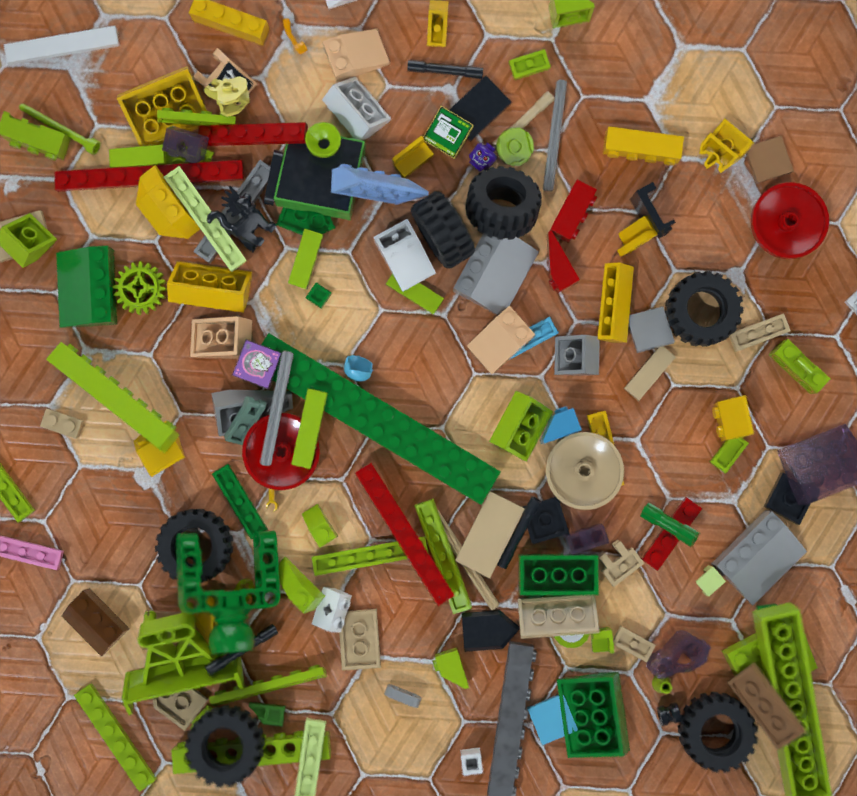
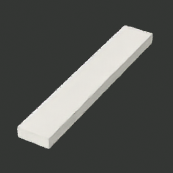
M109 26L4 44L6 62L11 65L117 47L120 44L117 27Z

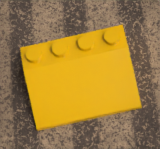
M188 66L117 95V100L139 146L159 145L199 128L198 125L157 122V110L171 108L176 112H181L184 109L192 110L193 113L207 111Z

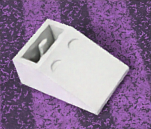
M408 219L374 237L377 248L402 292L436 274Z

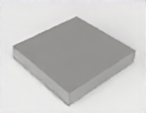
M664 307L629 315L628 327L637 353L674 344L675 341Z

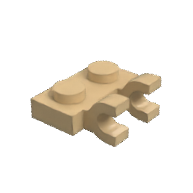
M618 539L612 543L613 547L620 554L617 559L612 562L603 551L598 554L599 560L605 566L601 571L613 587L645 564L632 547L627 550Z

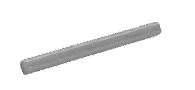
M558 80L556 83L543 184L544 191H553L567 87V81Z
M283 351L260 460V464L270 466L272 463L293 359L292 352Z

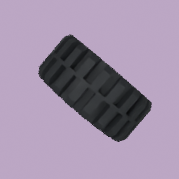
M499 166L498 168L491 167L487 171L483 170L472 179L465 204L466 215L473 227H477L480 233L483 234L484 232L487 234V237H497V240H503L504 238L513 240L515 237L519 238L529 233L532 227L535 226L542 203V194L536 182L533 183V179L529 175L526 176L524 172L520 170L518 172L515 168L511 167L509 169L504 168V166ZM491 200H506L514 204L515 207H503Z
M435 191L412 205L411 212L415 223L428 246L444 267L453 268L474 254L475 246L465 224L443 193Z
M712 271L696 272L681 280L670 291L669 299L666 300L665 304L667 306L665 313L669 319V326H672L674 329L672 333L675 336L679 335L682 342H689L692 346L700 345L706 347L726 340L737 330L736 326L742 320L740 314L744 312V307H740L743 299L742 296L738 297L736 292L739 289L737 286L732 287L730 285L732 281L729 278L723 279L722 274L716 273L714 275ZM697 292H706L712 295L719 304V319L710 327L697 325L688 314V300Z
M204 509L185 510L171 516L161 526V532L156 537L158 545L155 546V552L159 554V557H156L158 563L161 562L163 565L161 569L164 573L168 572L170 574L169 577L173 580L177 579V535L182 534L189 528H199L208 534L212 543L211 555L202 563L200 583L216 577L226 568L225 566L231 560L230 555L233 552L234 546L231 544L233 536L229 534V526L223 523L224 520L220 516L217 517L214 512L205 511ZM185 561L187 567L191 568L193 564Z
M711 692V695L707 693L700 694L701 698L699 699L694 697L690 700L692 704L690 706L685 705L683 708L685 713L681 715V725H678L679 740L684 747L683 749L696 764L698 763L702 768L710 769L712 772L718 773L719 770H722L726 773L730 772L731 767L735 770L741 768L739 764L741 762L746 764L749 761L747 756L749 754L753 755L756 750L753 748V744L758 743V737L755 736V733L758 732L757 725L754 724L755 719L742 703L728 694ZM715 715H726L733 721L734 731L732 738L723 747L715 749L706 747L701 741V730L704 723Z
M223 705L221 708L215 707L202 715L189 730L187 735L189 738L185 742V748L188 749L185 753L186 760L190 759L191 763L188 765L190 770L195 769L197 772L195 776L198 779L204 778L205 784L211 785V783H215V787L222 788L223 785L232 787L235 783L240 784L254 772L260 763L264 753L265 738H262L264 732L262 727H258L257 723L259 721L256 717L252 718L249 716V711L245 710L243 712L240 710L241 707L238 706L233 708L229 705ZM228 728L239 735L243 743V753L236 762L230 764L221 763L211 755L208 748V738L214 730Z

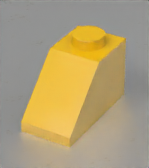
M430 0L427 46L446 47L449 1Z

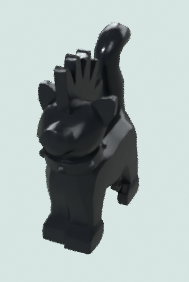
M229 186L231 193L227 190L224 191L229 198L221 197V199L228 203L222 204V206L229 207L226 212H232L231 217L241 213L242 217L235 224H231L220 211H211L207 215V223L210 224L217 218L222 228L233 234L243 246L254 253L257 246L260 247L265 241L262 237L255 236V230L261 227L265 231L272 233L277 226L274 222L265 220L263 214L256 209V204H252V197L249 194L245 193L243 196H240Z

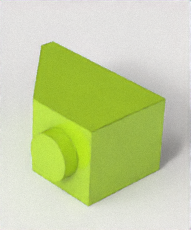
M319 504L302 513L303 519L319 548L338 537Z
M457 647L435 654V660H432L435 672L439 671L441 677L464 689L469 688Z

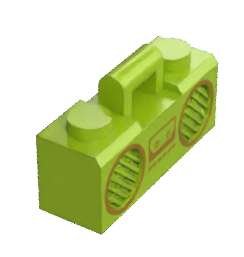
M789 339L781 341L769 354L809 394L818 393L831 379L818 366L813 364Z

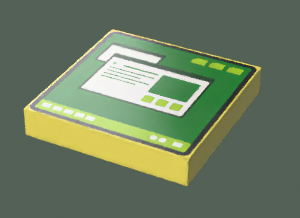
M441 106L423 138L427 143L455 159L474 125Z

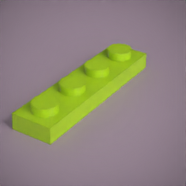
M171 108L157 110V122L203 126L234 125L236 121V116L226 117L221 113L220 115H213L209 111L193 113L192 110L187 109L181 110V112L173 111Z

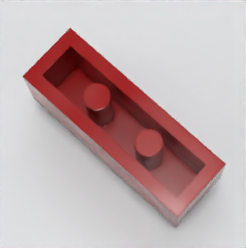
M578 179L575 181L550 229L555 237L567 243L571 239H576L580 231L577 229L579 223L585 222L589 214L586 212L588 206L592 207L597 199V196H595L597 189Z

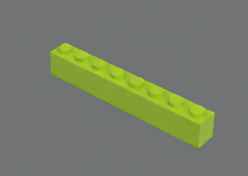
M60 342L46 360L155 447L166 453L180 436L175 432L177 427L168 420L166 423L161 421L162 415L154 409L151 412L146 409L148 404L140 398L137 401L132 398L134 393L126 387L123 390L118 387L120 383L112 376L109 379L104 376L106 372L98 365L95 368L90 365L92 361L84 354L81 357L76 354L79 350L70 343L66 346Z

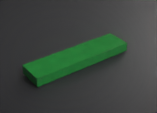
M227 464L212 473L250 539H253L255 531L268 530L231 466Z

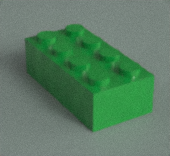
M518 554V593L520 595H599L598 555Z

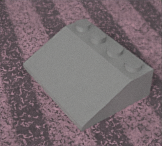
M483 233L475 247L474 254L469 258L457 280L453 292L498 316L510 306L539 251L517 237L513 240H508L507 238L497 240V237L490 238L487 237V234Z
M765 510L711 564L751 605H754L807 551L789 528L772 511Z

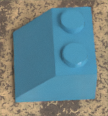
M566 406L554 411L555 415L550 417L540 439L541 444L581 430L573 408L568 410Z

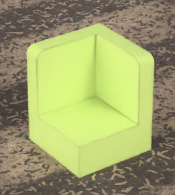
M710 565L703 569L705 573L696 580V584L702 589V593L708 597L726 582L717 570Z

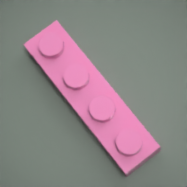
M0 535V557L53 570L60 569L63 550Z

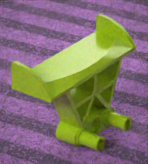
M187 602L189 608L194 607L193 603ZM148 611L144 613V621L139 628L138 644L141 647L148 648L145 668L125 673L121 700L128 715L133 714L135 702L236 679L239 689H244L241 656L212 676L209 675L205 665L228 652L211 654L204 637L195 629L196 617L193 613L182 612L156 619L157 614L154 611H149V616ZM177 641H179L178 644H177V646H175L174 644H172V642H177Z

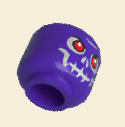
M478 143L469 154V163L480 172L482 170L487 171L497 160V156L494 153L496 149L489 143H486V145Z

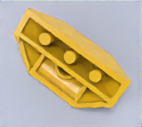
M156 165L140 176L135 204L159 235L189 239L200 230Z

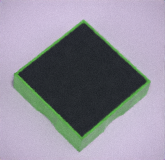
M341 137L338 151L327 158L313 155L306 144H286L274 195L276 206L299 211H314L325 216L351 220L356 197L331 193L332 169L340 167L341 164H349L351 168L355 169L362 167L366 151L365 141ZM322 139L318 145L320 148L325 149L330 145V142Z

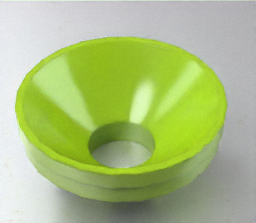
M320 122L311 126L305 138L309 151L320 158L334 155L341 144V136L338 129L326 122ZM322 139L330 142V145L325 149L320 148L318 145Z

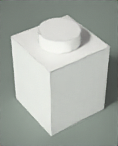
M480 747L460 750L463 776L483 773Z

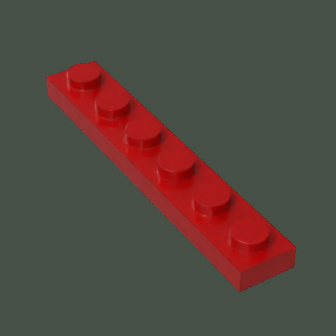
M306 122L203 125L198 128L197 144L199 146L306 144L305 138L308 125Z

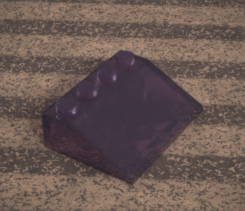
M846 424L777 450L798 505L813 503L857 485V440Z

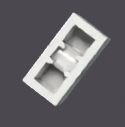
M323 587L322 593L325 597L316 608L312 625L328 632L341 633L352 595L336 588Z

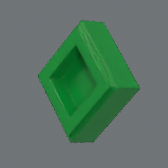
M315 283L305 298L322 309L332 293L318 283Z

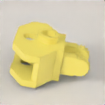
M241 76L232 79L225 78L223 81L215 78L211 81L213 87L207 86L204 89L207 96L217 101L221 114L226 117L239 114L250 102L247 80Z

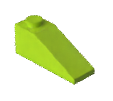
M287 557L281 560L279 563V581L290 601L303 614L314 611L325 595Z

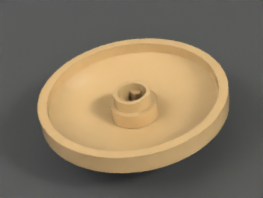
M579 432L563 438L554 446L547 460L546 477L551 491L562 503L575 509L590 510L605 505L615 497L623 482L624 465L619 451L608 439L595 433Z

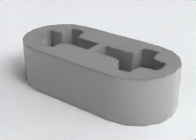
M391 684L387 685L384 692L387 697L415 708L419 707L422 699L415 693Z

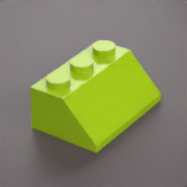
M515 391L489 442L527 462L553 411L532 397Z

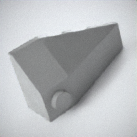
M225 390L211 393L218 435H225L241 409L246 396L253 397L254 400L266 401L265 410L258 420L270 415L274 391ZM286 391L282 413L293 408L291 391Z

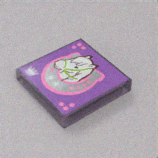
M246 339L232 376L269 390L282 353Z

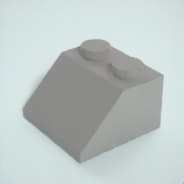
M573 335L555 337L554 375H599L600 340H598V336Z

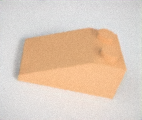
M377 29L342 34L322 41L337 83L390 65Z
M508 306L467 347L484 367L493 374L535 337V334L518 314Z
M239 316L193 319L190 357L239 359L246 340L251 342L252 320Z

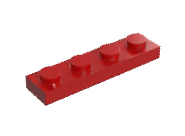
M685 497L671 518L681 524L691 526L702 508ZM662 529L641 559L658 571L680 540Z

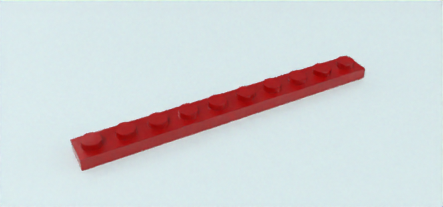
M242 160L156 165L164 176L180 166L192 184L244 181V165ZM154 165L54 171L55 190L63 192L138 187L140 176Z

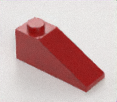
M551 230L546 235L548 276L550 279L548 283L553 291L556 290L559 294L578 283L580 279Z

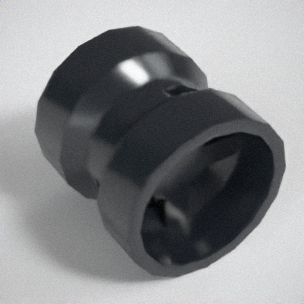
M671 703L667 707H657L661 726H666L670 722H681V714L677 703Z

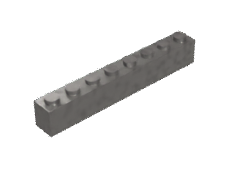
M509 641L487 796H516L514 780L518 779L519 776L517 759H521L522 747H519L520 739L524 740L525 728L522 725L523 720H527L528 708H525L526 700H530L531 689H528L529 681L533 680L534 670L531 669V663L535 662L536 650H534L532 644Z

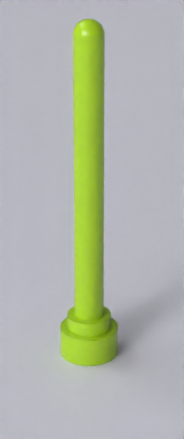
M20 104L19 109L24 113L66 134L69 138L82 144L88 153L92 155L98 153L101 147L100 141L94 138H85L26 104Z

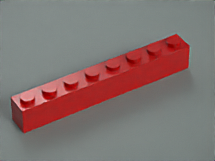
M370 463L355 472L356 478L437 607L454 597L453 591L373 464Z

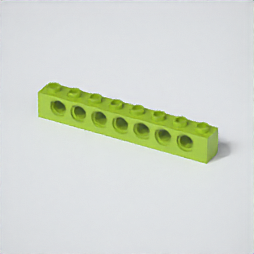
M295 731L292 735H286V733L281 732L271 737H266V734H262V738H265V745L263 746L264 753L258 766L300 762L304 731ZM329 731L324 733L321 760H327L331 757ZM240 737L229 741L227 738L216 739V742H208L209 751L214 750L217 753V758L215 759L221 763H234L243 753V743ZM185 742L177 743V746L171 750L173 774L196 772L195 769L191 771L188 766L191 762L190 759L186 760L185 753L188 749L185 748ZM293 743L295 750H288L286 744ZM273 745L276 751L273 753L269 752L266 746ZM229 748L235 749L236 752H237V755H236V756H231V755L228 753V749H229Z

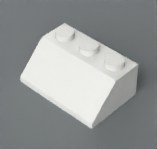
M356 76L333 84L322 99L328 109L338 118L339 122L357 140L364 141L370 138L391 120L390 116Z

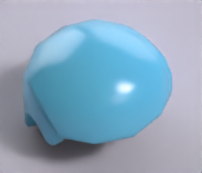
M351 355L346 358L344 372L353 381H366L371 377L373 364L366 358Z

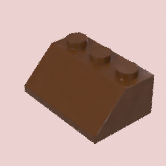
M90 588L83 590L61 615L101 657L130 629Z

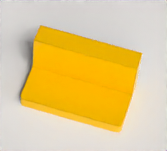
M420 136L393 157L392 163L401 176L406 178L431 159L434 154L425 144L423 136Z
M643 216L618 233L624 246L618 249L617 252L622 257L658 235L648 216Z

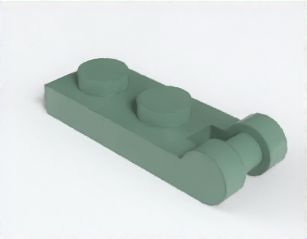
M246 396L241 409L224 435L225 441L243 445L247 432L258 421L265 410L266 401L254 400L253 397Z

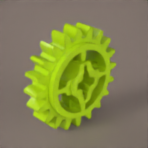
M141 261L138 267L133 262L131 263V269L124 266L126 272L119 271L118 273L121 278L114 279L119 283L113 286V288L118 290V292L114 293V296L120 297L117 303L123 304L122 308L125 310L129 308V312L132 314L135 310L138 315L142 314V310L149 314V308L156 311L155 304L162 305L159 299H166L162 292L167 291V288L162 287V285L167 283L166 280L161 279L163 274L161 272L157 273L158 268L156 267L151 269V264L149 263L144 267V263ZM145 274L152 278L154 285L147 283ZM133 276H135L134 280L131 283H128L129 280ZM141 285L144 286L143 289H140V292L137 290ZM127 292L133 293L136 303L129 299ZM150 293H153L152 296L144 302V300H146V297Z

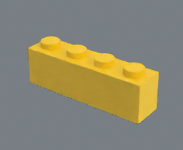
M193 0L189 10V14L194 22L261 46L264 45L270 29L267 20L210 0Z
M608 126L605 132L603 154H607L611 158L623 156L628 160L645 159V162L648 163L660 161L664 162L665 165H675L682 158L684 136Z
M620 262L605 263L598 340L611 343H627L633 266Z

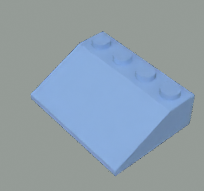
M341 164L340 167L332 169L331 193L396 205L429 195V191L409 179L401 178L399 174L385 175L383 171L370 172L368 168L363 167L355 169L351 168L349 164Z

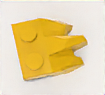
M724 119L713 133L710 132L700 145L699 154L709 155L704 162L706 169L718 163V170L722 173L738 162L753 146L754 142L728 120Z

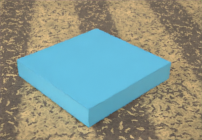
M559 694L527 707L542 745L564 737ZM563 695L568 733L571 734L573 733L572 728L574 731H578Z

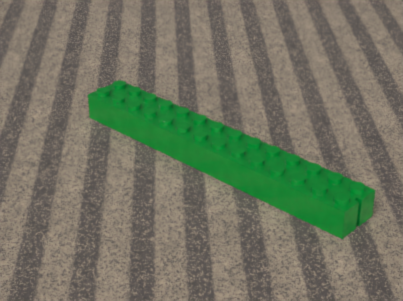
M267 334L261 346L281 353L271 380L277 381L282 352H292L293 359L287 383L288 390L305 400L309 388L327 392L325 412L482 505L501 471L272 334Z

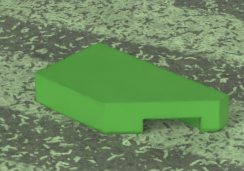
M256 702L249 703V707L259 717L258 719L263 725L283 727L285 706Z

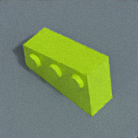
M3 112L0 121V136L7 140L11 147L16 149L24 147L27 148L28 152L35 155L43 153L46 158L54 161L57 158L64 160L71 140L66 134L43 125L38 126L29 123V120L24 118L22 120L16 119L10 113Z

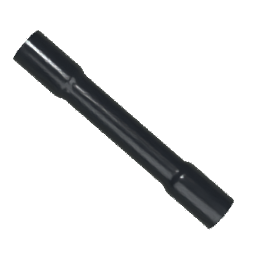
M408 60L407 71L446 74L474 79H482L483 68L453 66Z
M531 496L513 535L497 563L499 567L507 569L522 536L541 504L539 499Z
M273 624L254 636L255 643L253 648L278 634ZM248 651L228 652L205 665V668L209 675L212 676Z

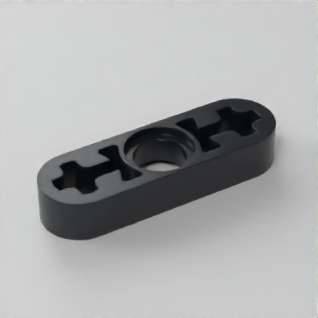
M274 150L264 204L274 206V195L284 151Z

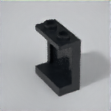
M654 182L637 190L630 198V201L640 218L648 216L658 234L657 237L660 239L673 230L672 226L676 222L674 219L666 224L662 222L649 199L657 189Z

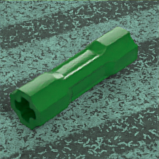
M649 502L645 505L640 515L641 518L651 524L658 525L673 534L678 540L689 547L695 544L700 534L690 526L681 524L666 515L661 509Z

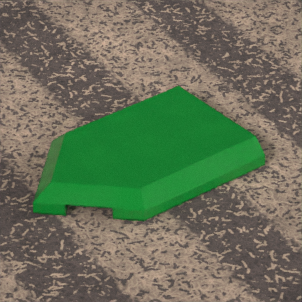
M282 208L276 226L302 236L304 229L320 234L336 229L330 216L314 211H299L289 208Z

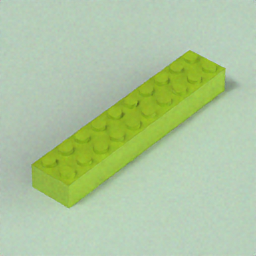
M789 602L752 611L763 675L807 731L777 750L785 796H832L800 609Z

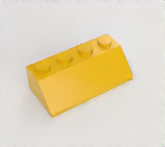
M177 261L167 282L168 302L244 313L249 297L252 272L236 269L231 272L229 268Z

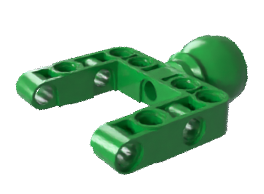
M254 532L255 589H239L234 591H203L201 589L200 574L202 573V561L198 533L178 534L176 546L178 605L180 610L188 614L209 612L215 618L213 621L217 624L212 628L209 636L211 654L253 650L255 637L252 628L245 622L248 619L246 615L252 609L275 607L280 601L276 532ZM264 554L269 557L268 564L263 561ZM187 557L191 558L193 561V566L191 568L187 567V565L185 564V560ZM266 593L271 596L270 603L265 601ZM247 594L251 595L252 597L251 604H248L246 602ZM209 596L214 599V605L212 607L208 606L207 604V598ZM189 597L195 602L193 608H189L187 605Z

